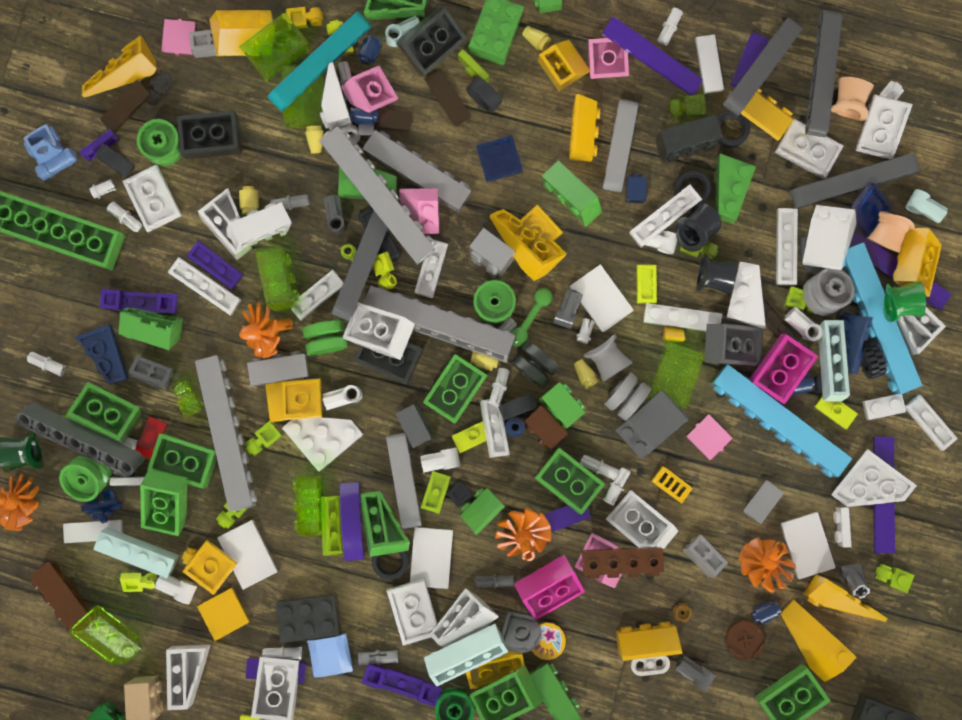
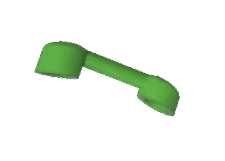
M541 287L535 291L533 296L535 304L521 327H516L511 331L513 335H516L513 347L518 348L525 345L528 340L527 330L541 307H546L552 302L553 294L548 288Z

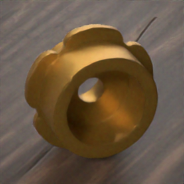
M680 603L673 609L674 618L677 621L687 622L692 615V609L686 603Z

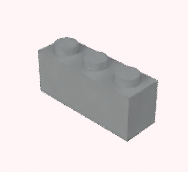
M301 351L290 352V356L283 357L282 354L272 355L271 359L264 360L263 357L253 358L252 362L247 363L250 385L254 387L310 377L307 355L302 354Z

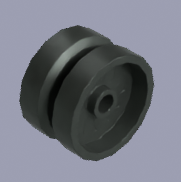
M527 341L521 350L529 359L527 360L521 355H516L511 364L529 381L544 388L549 382V378L542 370L550 375H555L560 366L541 349Z

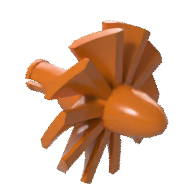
M257 302L256 310L252 304H248L251 317L246 311H243V315L250 325H242L239 336L241 339L247 340V345L254 349L256 357H263V359L271 357L277 353L275 347L280 341V337L276 335L280 331L292 329V326H290L293 325L292 320L289 317L277 321L269 319L270 308L268 306L264 316L260 302Z
M20 474L15 487L13 476H11L9 479V492L5 491L3 487L0 490V524L6 530L21 531L24 525L33 520L30 514L39 507V502L33 499L39 491V486H36L27 493L33 481L31 476L23 486L24 474Z
M525 508L524 513L511 511L508 515L513 520L514 526L508 519L498 521L497 526L509 529L511 532L496 531L495 539L504 537L511 539L507 542L499 543L497 546L499 549L505 550L508 546L517 544L506 555L511 557L522 552L523 560L531 561L535 557L534 552L536 549L541 553L547 541H551L550 523L543 513L537 514L529 508Z
M755 538L743 547L738 558L741 561V572L743 576L748 574L754 587L757 588L764 578L762 586L769 592H774L771 580L772 575L776 579L778 588L785 589L788 585L779 577L778 573L785 575L792 582L794 574L780 566L785 565L796 568L795 563L788 557L781 559L782 555L790 553L784 543H781L779 546L780 542L775 540L760 541V538Z

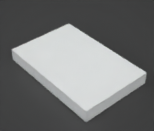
M874 94L868 110V118L863 124L855 150L890 160L893 159L913 104Z
M794 119L786 130L775 153L816 176L826 179L844 145L827 136L823 138L806 135L805 124Z
M157 164L122 181L147 232L182 216Z
M601 264L569 286L570 289L583 294L580 303L602 333L634 311Z
M818 512L780 523L788 551L790 552V558L796 565L794 571L797 579L836 568Z
M254 520L218 537L224 552L238 562L233 571L242 589L278 572Z
M414 527L410 582L424 578L427 587L448 589L453 530Z
M425 579L388 588L387 594L402 644L406 645L430 638V633L438 623Z

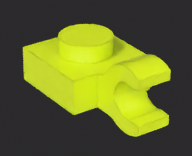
M152 572L143 577L141 573H121L120 576L123 592H143L144 588L154 589L156 586L155 581L151 580L158 579L157 574Z

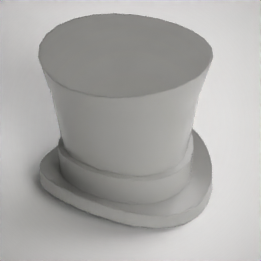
M616 334L611 336L602 345L583 355L585 358H591L595 362L603 382L633 363L616 346L617 344L614 342L617 337Z

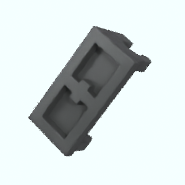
M137 355L128 372L132 378L165 391L169 390V381L174 378L173 369Z
M418 403L396 413L413 448L435 437Z

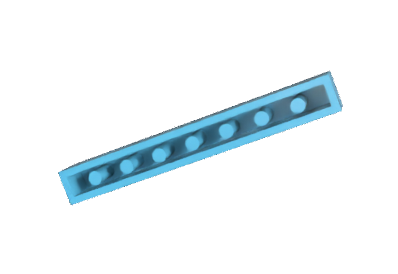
M861 243L850 247L842 268L853 282L855 289L853 301L858 304L860 309L859 316L873 317L872 324H868L866 332L869 333L868 337L880 346V351H883V357H885V363L887 364L886 375L889 380V389L894 394H904L923 386L897 322H889L884 317L885 293L865 244Z
M728 364L722 367L710 383L714 386L713 390L718 394H725L729 397L728 401L736 407L741 406L745 409L744 413L752 419L754 417L758 419L760 426L768 431L769 429L776 433L774 436L782 442L787 441L791 444L790 448L798 454L803 453L807 456L806 460L814 466L816 464L822 468L821 472L830 478L831 476L839 477L852 460L850 456Z

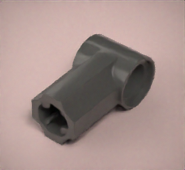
M327 196L323 198L327 226L333 234L342 235L346 231L347 225L344 220L340 196ZM336 221H340L341 226L334 229L333 224Z
M567 289L553 323L571 329L583 294L573 289Z
M860 563L839 566L841 582L847 584L853 596H856L858 599L865 598L870 593V587L864 579Z
M684 654L679 658L675 666L678 672L689 678L694 685L704 692L707 691L716 677L710 670L698 665Z

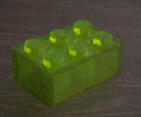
M671 342L665 343L651 384L652 389L647 397L653 398L663 389L680 409H687L705 354Z

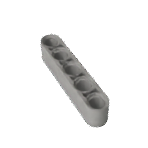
M619 100L602 186L604 190L622 192L638 102Z
M405 433L386 436L402 529L422 526L407 436Z

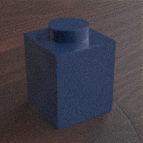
M632 174L631 177H627L625 203L644 204L646 201L647 177H642L641 174Z

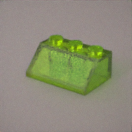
M284 12L239 48L264 81L267 82L308 51L310 46Z
M282 66V81L298 66ZM323 74L283 111V123L287 128L325 127L320 116V112H323L321 106L324 93Z
M282 248L254 249L266 305L276 313L297 308V301L300 300L297 289L295 290L293 283L296 282L293 271L290 270L289 265L292 264L289 253L287 254Z
M321 475L298 476L296 481H293V492H296L293 509L294 512H297V519L294 520V530L298 531V536H319L322 534Z
M96 605L68 631L69 635L111 666L128 663L142 650L140 637L99 605Z

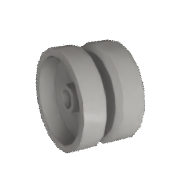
M830 268L822 270L807 280L803 287V297L808 308L821 316H829L850 304L855 292L853 282L848 274L843 270Z
M629 372L618 382L604 403L610 410L616 409L622 403L617 416L624 421H627L652 389L646 383H641L633 389L638 382V377L632 372Z

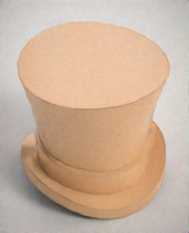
M839 78L838 100L836 105L831 107V112L857 121L867 120L868 110L865 104L874 85L860 78Z
M880 211L878 214L880 216L878 219L880 223L867 239L900 253L905 234L908 230L913 231L915 226L911 220L905 217Z

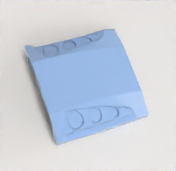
M346 633L327 638L307 640L314 678L353 671Z

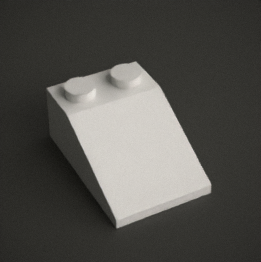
M333 62L328 65L321 104L323 112H320L325 128H329L330 131L337 126L340 128L352 125Z
M816 205L809 228L803 265L842 270L856 227L855 210Z
M357 303L343 339L401 360L415 324L405 317Z
M631 490L606 518L609 523L637 547H662L664 549L678 533L677 528Z
M269 657L259 658L251 718L269 720L294 719L299 661Z

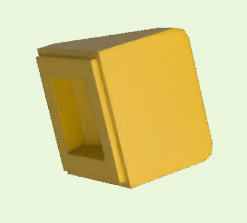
M665 326L663 340L681 343L685 341L684 330L682 328Z

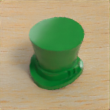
M920 281L899 288L896 286L891 287L890 284H887L883 307L884 317L887 321H897L902 315L920 317L925 315L926 294L924 286Z

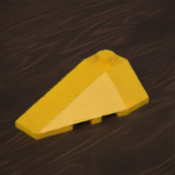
M141 35L122 49L123 54L119 58H112L104 71L99 70L82 85L83 97L130 84L137 79L142 80L146 76L150 77L155 73L157 69L156 59Z
M502 209L490 215V219L506 245L515 251L514 258L533 281L547 275L566 256L567 253L552 239L548 238L546 240L543 237H539L536 229H528L520 219L506 210Z
M816 574L804 592V595L809 597L807 601L817 607L820 604L824 607L886 622L888 619L868 605L862 604L859 599L848 594L844 589Z
M794 599L781 611L782 614L780 615L794 637L808 667L822 681L826 682L844 672L856 659V656Z

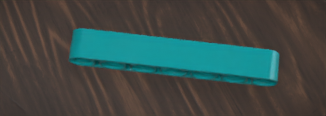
M357 11L274 88L267 98L281 112L284 111L328 69L329 63L333 62L334 64L372 25Z

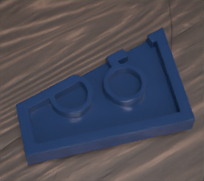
M842 315L841 320L844 321L848 373L858 374L864 353L862 349L863 341L868 338L869 333L866 330L868 324H872L873 317Z
M108 324L75 337L84 347L86 354L92 358L96 368L108 385H114L129 379L112 325Z

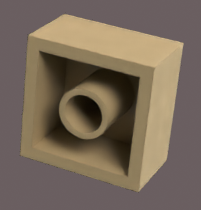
M159 675L135 677L124 685L126 720H155L161 715L163 702L162 700L160 701L162 683L159 681Z

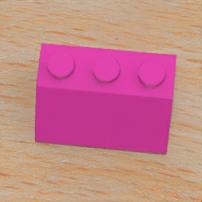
M781 333L751 375L749 381L785 404L818 356L787 334Z
M565 555L514 583L522 601L535 620L585 592Z

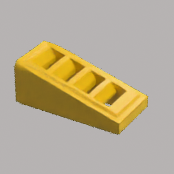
M662 465L650 480L681 504L693 489ZM666 473L667 477L660 483L659 480ZM669 479H674L669 485V487L666 488L665 485L669 481ZM676 482H678V487L674 492H672L671 489L674 487ZM682 487H685L686 489L684 490L682 495L678 497V492L681 490Z

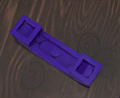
M101 289L100 308L122 311L128 307L161 314H176L178 295Z
M360 482L340 483V513L344 560H364Z
M372 664L367 665L362 684L396 692L434 707L442 690V687L418 677Z

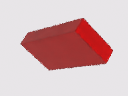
M149 417L135 450L140 452L142 456L151 459L160 433H165L168 424Z

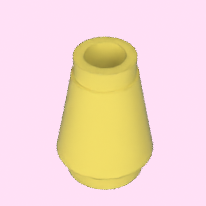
M527 26L522 33L537 50L545 51L551 42V38L548 37L547 33Z
M307 126L305 134L311 154L322 153V144L319 141L323 138L324 134L322 126Z
M583 359L574 364L581 386L587 389L599 381L597 379L598 375Z

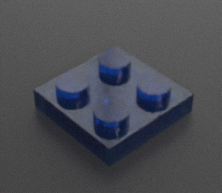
M512 135L476 145L486 183L523 173Z
M869 182L849 209L855 210L856 224L866 236H869L880 223L878 221L880 218L878 216L879 212L885 211L890 213L893 206L875 183Z

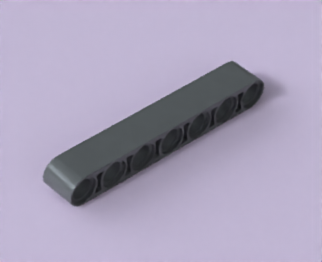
M822 10L819 16L805 125L806 135L825 138L829 130L842 24L841 12Z
M788 17L723 103V106L739 116L797 38L803 27Z
M911 153L801 186L789 192L795 209H801L920 172L915 153Z
M374 210L331 312L332 315L350 321L388 229Z
M30 403L16 415V421L20 426L124 475H131L144 461L140 452L35 403Z

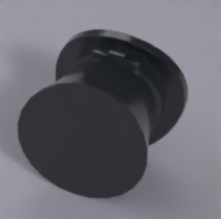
M704 203L695 205L687 218L682 217L676 222L675 232L680 246L690 252L701 250L707 244L709 236L720 230L721 219L717 211L710 205Z
M703 253L695 290L701 291L704 288L710 287L730 295L735 281L737 260L713 261L709 259L707 254Z

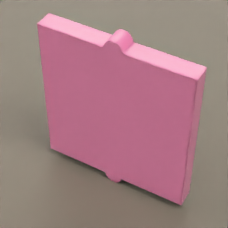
M165 19L161 51L164 53H175L176 55H193L190 47L189 32H195L196 22L182 21V19Z
M709 414L699 424H695L696 427L686 436L709 460L719 451H723V447L732 439Z

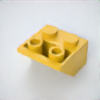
M570 40L556 43L539 54V64L559 92L590 72V69Z

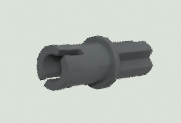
M496 573L494 576H477L475 578V586L477 588L494 587V589L496 587H514L513 574L496 575Z

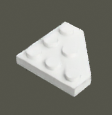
M294 419L282 427L318 472L323 470L364 435L352 420Z
M867 449L831 495L847 507L905 501L917 485Z

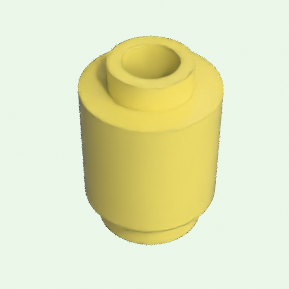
M244 186L243 190H239V203L242 214L247 215L249 212L259 209L258 190H255L253 186Z
M473 352L470 364L475 365L474 367L492 371L493 368H497L499 360Z

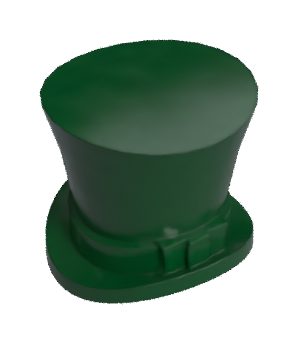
M30 431L24 438L0 437V465L4 472L7 473L25 465L33 469L43 467V457L34 432Z

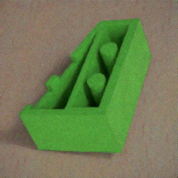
M719 154L715 159L716 187L714 209L722 221L733 224L739 215L756 166Z
M127 307L120 312L118 334L129 339H135L170 350L181 340L183 318Z

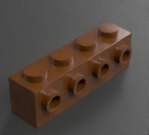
M638 547L582 550L583 575H587L588 579L600 578L599 575H607L608 578H619V574H627V577H639V573H647V576H659V572H664L663 548Z
M55 560L47 562L29 576L32 579V586L36 590H40L43 594L44 602L48 606H52L55 610L54 615L59 621L64 622L66 631L71 637H75V639L81 637L100 622Z

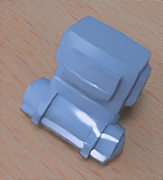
M47 124L24 137V146L28 154L35 158L38 164L35 167L37 176L43 181L52 178L55 174L78 161L75 151L69 147L64 149L60 143L61 138L57 131Z

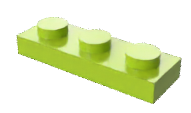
M340 496L321 497L323 555L343 554Z

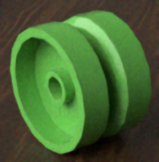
M162 119L150 120L139 129L137 146L140 152L154 164L170 166L178 162L182 157L180 154L179 132L168 121Z
M487 281L478 287L474 295V309L478 317L487 324L497 325L504 323L515 310L516 298L514 291L503 281ZM492 299H497L498 304L492 305Z
M324 321L303 327V337L307 340H314L305 345L307 355H320L349 348L348 340L343 339V336H336L345 331L344 321Z
M78 453L61 470L59 476L60 485L71 498L87 502L93 500L110 482L112 471L111 468Z

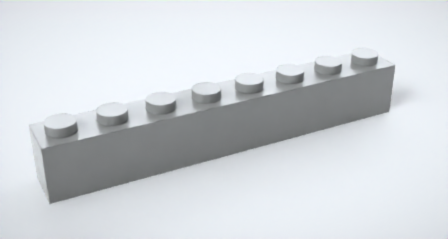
M337 126L319 141L418 265L435 251L433 247L435 242L429 235L427 237L424 236L421 232L423 227L417 220L413 222L409 217L412 214L405 205L401 207L397 202L400 198L393 189L389 191L386 188L387 182L381 174L377 176L374 173L375 167L371 161L363 159L361 156L363 151L357 144L354 146L349 141L351 136L345 129L340 130Z
M370 286L363 302L364 305L405 317L415 324L413 331L505 363L508 362L515 344L516 335H513L510 331H501L495 329L490 324H481L472 318L460 317L455 312L440 310L435 305L428 306L417 299L405 298L400 293L388 292L382 287Z
M218 355L196 360V369L229 512L256 506L257 494L255 490H252L251 482H253V477L246 465L249 463L247 453L243 452L242 448L244 438L242 433L239 434L238 426H240V421L233 409L236 407L234 397L230 396L229 392L231 382L229 378H226V362Z

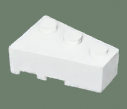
M228 188L198 211L200 219L236 260L252 249L251 246L236 250L226 230L231 219L240 217Z
M282 202L279 204L271 203L261 211L253 210L246 217L231 219L226 230L236 250L255 245L258 243L257 241L266 239V241L271 240L272 235L278 233L281 236L286 235L292 222Z
M745 262L739 263L727 321L765 329L759 265Z
M927 307L923 317L902 315L896 321L911 355L920 354L946 327Z
M465 588L430 633V636L438 645L445 648L452 643L466 638L468 635L484 629L499 616L480 597Z
M211 645L171 646L166 650L168 710H183L193 705Z

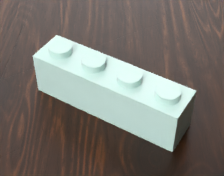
M824 320L820 324L823 333L821 338L818 339L823 401H843L850 396L844 321Z
M108 527L100 531L93 549L165 578H168L173 573L179 557L178 554Z
M493 624L439 651L431 653L424 657L429 677L436 686H439L508 653L501 632L496 624Z

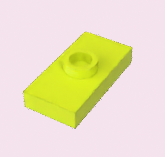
M637 265V304L657 303L656 265Z
M823 395L814 406L844 429H848L858 413L841 401H823Z
M483 421L452 436L459 453L487 441Z

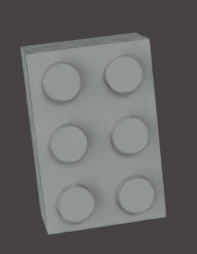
M485 228L481 230L469 246L471 261L478 266L481 264L485 266L486 272L494 278L496 276L501 278L514 260L515 251Z

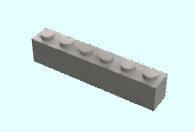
M374 130L363 147L366 155L418 188H438L439 201L458 213L461 212L471 196L469 185L462 181L458 183L454 180V176L446 171L442 173L438 170L437 165L431 161H428V163L423 161L420 154L415 151L409 152L404 144L399 141L393 142L390 140V136L383 131L379 133Z

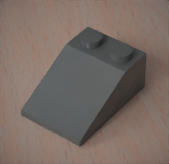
M707 324L705 363L759 366L762 357L763 328L731 324Z
M662 389L634 412L627 421L622 422L615 431L639 458L643 459L689 418Z

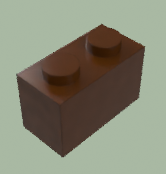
M542 406L524 421L526 424L525 429L531 435L535 433L540 438L538 442L544 449L547 447L552 449L568 434Z

